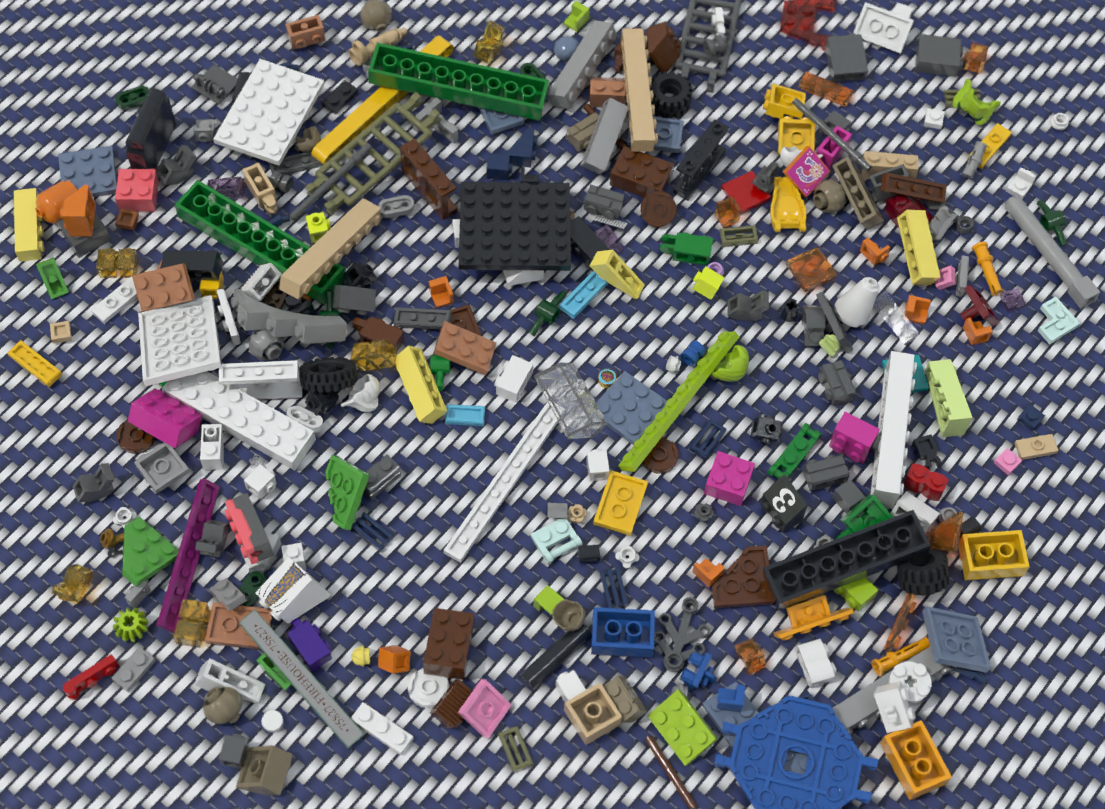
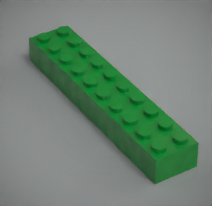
M378 42L368 70V81L370 84L411 93L417 92L420 95L541 121L549 87V80Z
M199 180L175 204L177 216L258 266L272 263L282 274L311 248ZM339 264L332 266L329 273L324 274L320 281L310 288L307 295L324 305L326 303V291H333L334 293V285H341L346 280L343 275L345 273L344 267Z

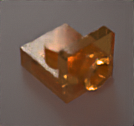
M753 638L734 646L735 652L745 664L748 675L766 667L764 653Z

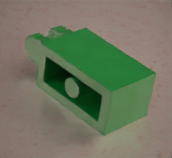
M678 232L677 235H662L661 241L668 244H661L659 249L664 253L673 254V261L704 266L709 265L713 238Z

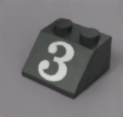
M786 475L781 476L766 490L761 499L762 509L770 514L773 524L776 528H780L782 532L801 523L808 506Z

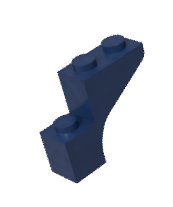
M527 128L508 151L500 154H488L487 179L508 180L509 173L512 174L513 166L531 168L532 161H535L536 150H533V146H537L538 135H534L535 128Z

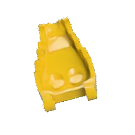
M775 177L773 199L770 207L771 223L774 231L780 232L781 229L799 228L800 232H805L806 207L804 200H801L798 188L787 177Z

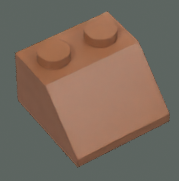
M590 77L589 105L591 107L602 108L604 102L609 98L625 104V78Z

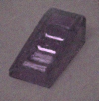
M242 177L208 180L207 186L214 189V186L217 185L216 191L227 198H244L246 183Z

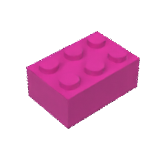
M154 388L132 402L128 422L173 448H177L198 433L202 414L184 405L177 399L168 396L161 390Z

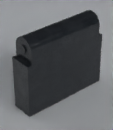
M156 88L149 90L125 142L127 147L126 154L131 169H157L176 127L170 100L163 91Z

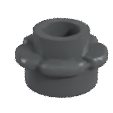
M700 503L696 506L694 515L699 521L706 522L713 517L714 511L711 505Z

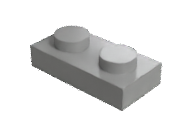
M227 578L209 588L211 594L229 612L247 601L244 594Z
M138 647L111 679L129 693L156 660L142 648Z

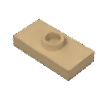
M1053 434L1016 440L1014 443L1019 458L1022 460L1057 454L1059 451Z

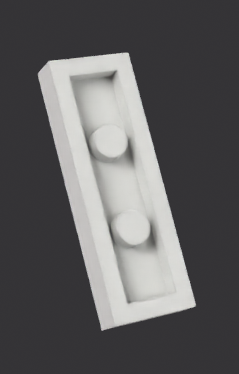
M362 702L351 717L357 726L400 755L404 753L414 739L408 732L364 702Z

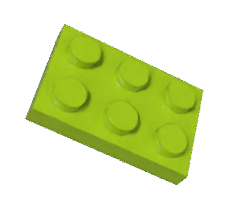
M677 689L648 715V718L685 766H688L718 740L680 689Z

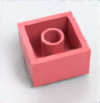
M119 169L115 196L119 211L120 209L138 212H156L159 187L156 169Z

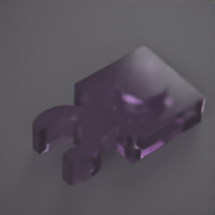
M608 224L594 232L610 250H618L620 254L623 252L622 245L616 243L618 237Z

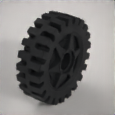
M317 358L314 361L310 360L308 363H303L299 368L300 385L303 389L311 390V392H330L331 390L335 392L338 389L344 390L345 387L350 388L351 385H355L357 382L356 364L351 359L348 360V358Z

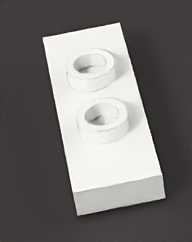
M132 276L91 309L92 314L103 324L138 297Z
M223 289L216 290L221 304L217 307L220 316L225 317V321H222L225 332L229 331L233 345H238L241 342L225 291Z

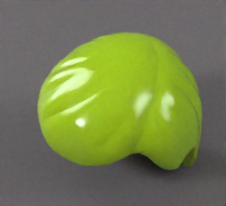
M741 345L734 346L732 352L727 353L725 359L712 372L713 377L728 382L742 379L749 366V355L746 348Z

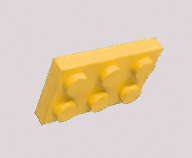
M611 470L593 525L631 536L648 481Z

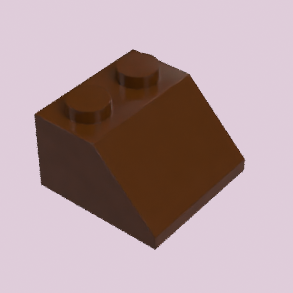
M665 21L647 28L648 53L661 74L665 71L668 72L681 56L680 48H682L680 39L675 37L674 29L669 27Z

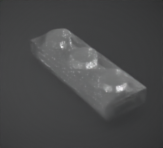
M886 291L875 299L873 306L904 345H907L920 335Z

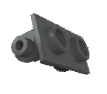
M771 162L768 167L764 165L752 183L758 189L767 193L774 183V178L779 176L776 174L779 170L778 164Z

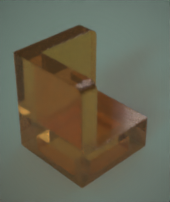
M733 196L717 202L715 216L722 228L739 222L741 209Z

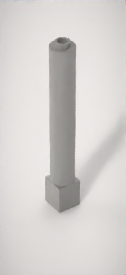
M1019 196L1010 197L1006 201L1005 209L1069 288L1067 293L1078 307L1082 309L1095 302L1100 294L1099 289L1088 276L1083 277Z

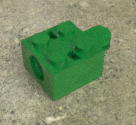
M869 494L840 519L846 530L836 539L893 518V516L875 495Z

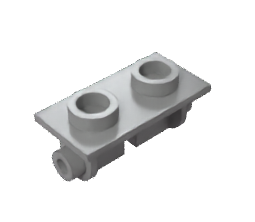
M946 206L939 208L934 216L936 219H932L929 224L932 240H940L957 216V214H950L949 208Z

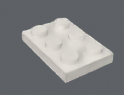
M865 2L853 33L856 35L862 34V39L901 53L914 20Z

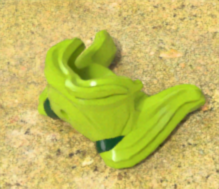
M965 79L964 85L955 95L952 105L954 108L962 109L969 113L977 125H983L988 121L995 109L1001 105V102L991 101L990 103H985L974 95L975 90L972 88L971 80Z

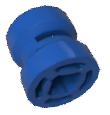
M692 340L688 345V349H685L680 354V357L684 363L694 367L698 363L699 358L706 354V349L700 342Z

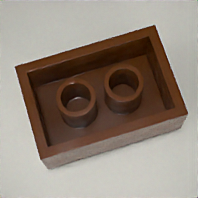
M624 146L611 171L610 186L643 198L653 191L665 192L673 176L674 163L640 151L632 152L631 148Z
M434 608L423 660L424 674L464 680L475 625L474 613Z

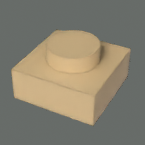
M69 321L50 324L52 343L72 341Z

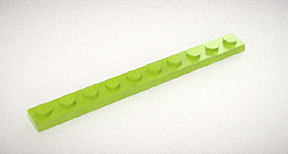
M736 331L722 332L716 342L708 348V352L698 361L694 370L687 375V379L677 388L676 393L666 402L665 407L655 416L654 421L646 427L643 435L635 441L632 449L624 455L623 460L618 465L622 471H636L738 340L739 335Z

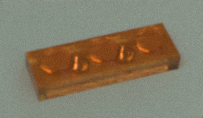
M807 71L798 87L844 107H847L854 93V90Z
M907 593L882 650L891 652L893 647H898L902 638L898 635L901 630L905 631L909 620L906 617L908 613L912 614L917 603L913 601L916 595Z

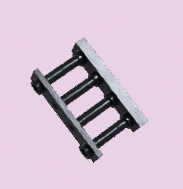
M716 119L713 120L676 168L684 176L673 189L674 194L687 201L690 200L726 153V148L719 145V143L730 130V127Z

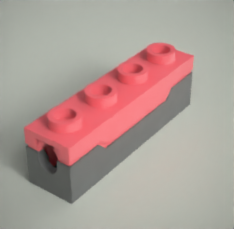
M245 493L232 498V500L225 501L227 510H224L233 533H238L235 534V538L239 546L243 545L240 549L244 559L248 557L252 565L274 556L269 539L248 494Z

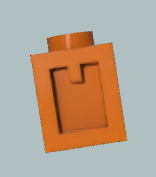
M866 238L862 241L860 252L875 266L879 262L883 263L888 259L891 247L887 245L880 250L875 242Z

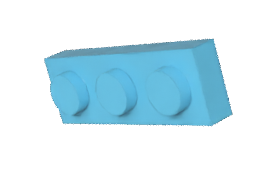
M593 270L560 304L559 308L574 319L608 285V282L600 278Z

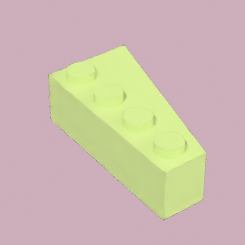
M951 359L929 361L925 373L941 437L964 435L973 417L958 380L956 368L953 366Z

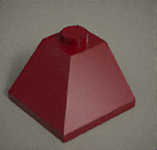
M896 194L889 198L884 210L898 228L897 217L906 210H925L928 224L932 219H935L917 198Z

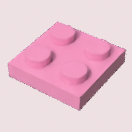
M481 679L458 713L484 738L489 739L512 705L487 680Z

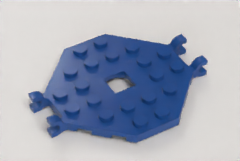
M788 695L780 702L768 707L740 725L724 722L722 733L736 735L731 758L716 754L714 766L730 769L754 809H840L854 799L869 804L872 792L857 789L861 767L876 771L879 759L863 756L830 705ZM788 750L808 755L805 774L802 775L784 770Z

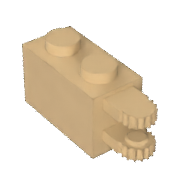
M259 162L242 169L245 183L259 207H264L270 215L277 214L278 208L276 206L277 199L274 187Z

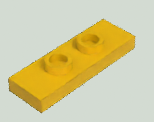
M998 123L981 141L987 145V148L982 156L981 165H978L980 169L987 164L1012 134L1011 131Z
M21 340L7 352L10 358L47 387H50L63 375L59 369Z

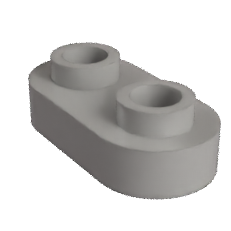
M408 195L384 199L378 205L381 207L380 215L384 218H392L409 214L414 210V200Z

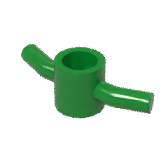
M431 355L430 371L432 374H436V385L438 390L442 391L444 374H450V360L438 355Z

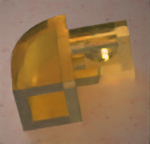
M491 20L488 21L483 38L476 42L473 57L486 63L494 60L502 48L504 42L502 37L505 27Z
M79 564L67 567L63 582L53 586L52 594L58 595V598L78 604L90 586L94 570Z

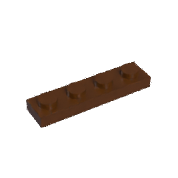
M883 173L882 192L945 203L947 189L945 184L892 173Z

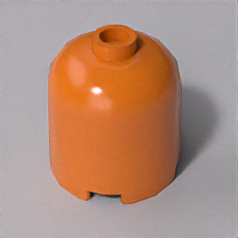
M63 180L39 193L36 198L37 208H35L37 215L48 223L56 224L61 219L60 208H63L64 200L77 191L76 187L69 180Z

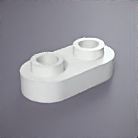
M300 406L288 408L286 416L313 430L314 433L322 429L323 419L321 416H316L313 412Z

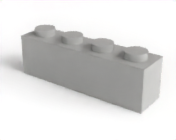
M612 98L604 102L580 166L597 174L608 170L611 163L609 161L610 156L614 154L617 147L615 145L616 140L620 138L623 131L621 129L622 124L626 122L629 115L627 113L628 106Z

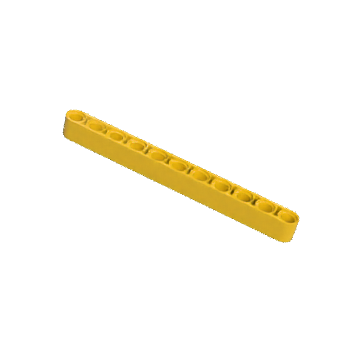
M437 36L420 52L447 58L452 53L454 46L443 37ZM381 86L313 148L311 152L312 157L324 165L409 92Z

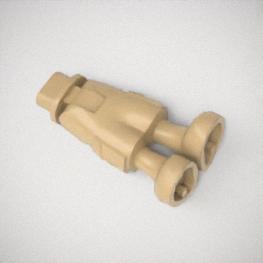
M405 27L389 30L370 39L367 46L356 40L352 42L353 48L348 50L349 56L355 65L360 66L373 57L377 42L395 46L406 36L407 30Z

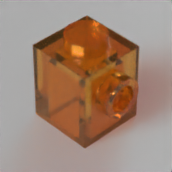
M971 43L969 52L966 51L963 62H966L964 69L982 73L989 46Z

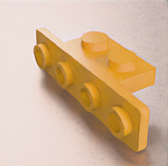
M822 594L787 607L786 610L791 627L774 632V637L787 640L793 638L795 633L800 632V634L812 631V627L828 626L832 620L842 621L848 619L849 615L853 614L854 611L852 608L846 607L830 613L826 596Z

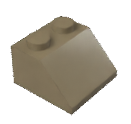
M274 745L249 747L236 788L266 796L281 795L293 755Z

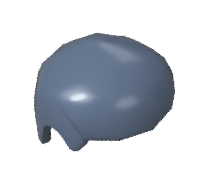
M564 36L555 42L554 53L557 58L567 62L579 46V43L574 37Z

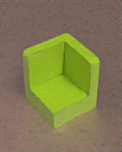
M575 1L572 4L571 15L564 21V25L578 32L589 20L590 9Z
M547 585L534 598V607L539 611L543 608L550 615H553V609L556 604L564 600V598Z

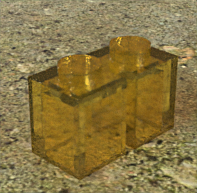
M112 248L98 249L96 269L99 277L117 278V270H120V278H130L132 275L138 274L139 258L136 249L124 248L119 249V251H115Z
M386 339L371 341V344L369 342L353 344L350 360L354 361L361 371L375 370L377 367L380 369L395 367L397 349Z
M183 599L179 618H182V620H177L173 636L176 644L201 648L202 641H205L207 629L204 628L207 622H209L211 613L206 602Z

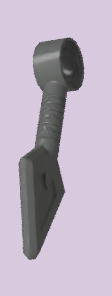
M946 198L945 203L924 200L929 210H939L940 207L946 206ZM949 208L950 214H956L953 210ZM957 214L953 220L957 223L956 230L961 234L970 233L974 225L972 218L969 216L960 217ZM966 222L970 227L964 228L960 223Z

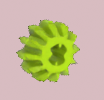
M127 607L125 613L119 611L120 617H114L116 624L112 626L113 630L116 631V636L118 638L122 637L124 642L129 638L132 642H135V637L137 636L142 639L141 632H147L146 625L149 623L145 618V613L139 612L136 607L132 611Z

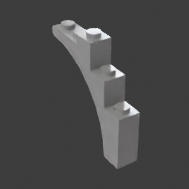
M241 289L234 290L231 305L238 313V323L246 331L267 329L274 337L296 336L303 344L345 341L347 323L340 316H315L293 313L261 303L248 296Z

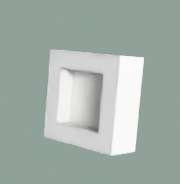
M927 108L924 126L941 129L945 111Z

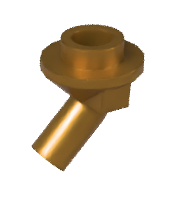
M108 528L102 532L100 542L104 548H114L117 543L124 541V533L115 536L113 530Z

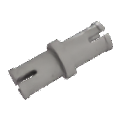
M976 142L972 154L968 156L967 165L962 173L965 177L971 179L974 177L978 165L982 163L981 159L987 148L985 143Z

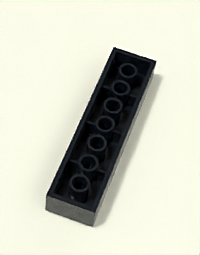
M913 509L763 567V576L778 611L927 554L931 545Z

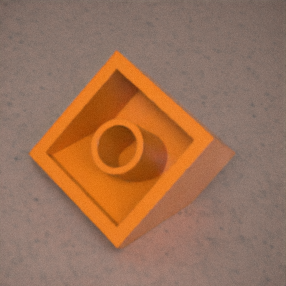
M83 185L66 198L63 208H60V218L63 219L64 228L67 229L69 236H92L96 204L89 185Z

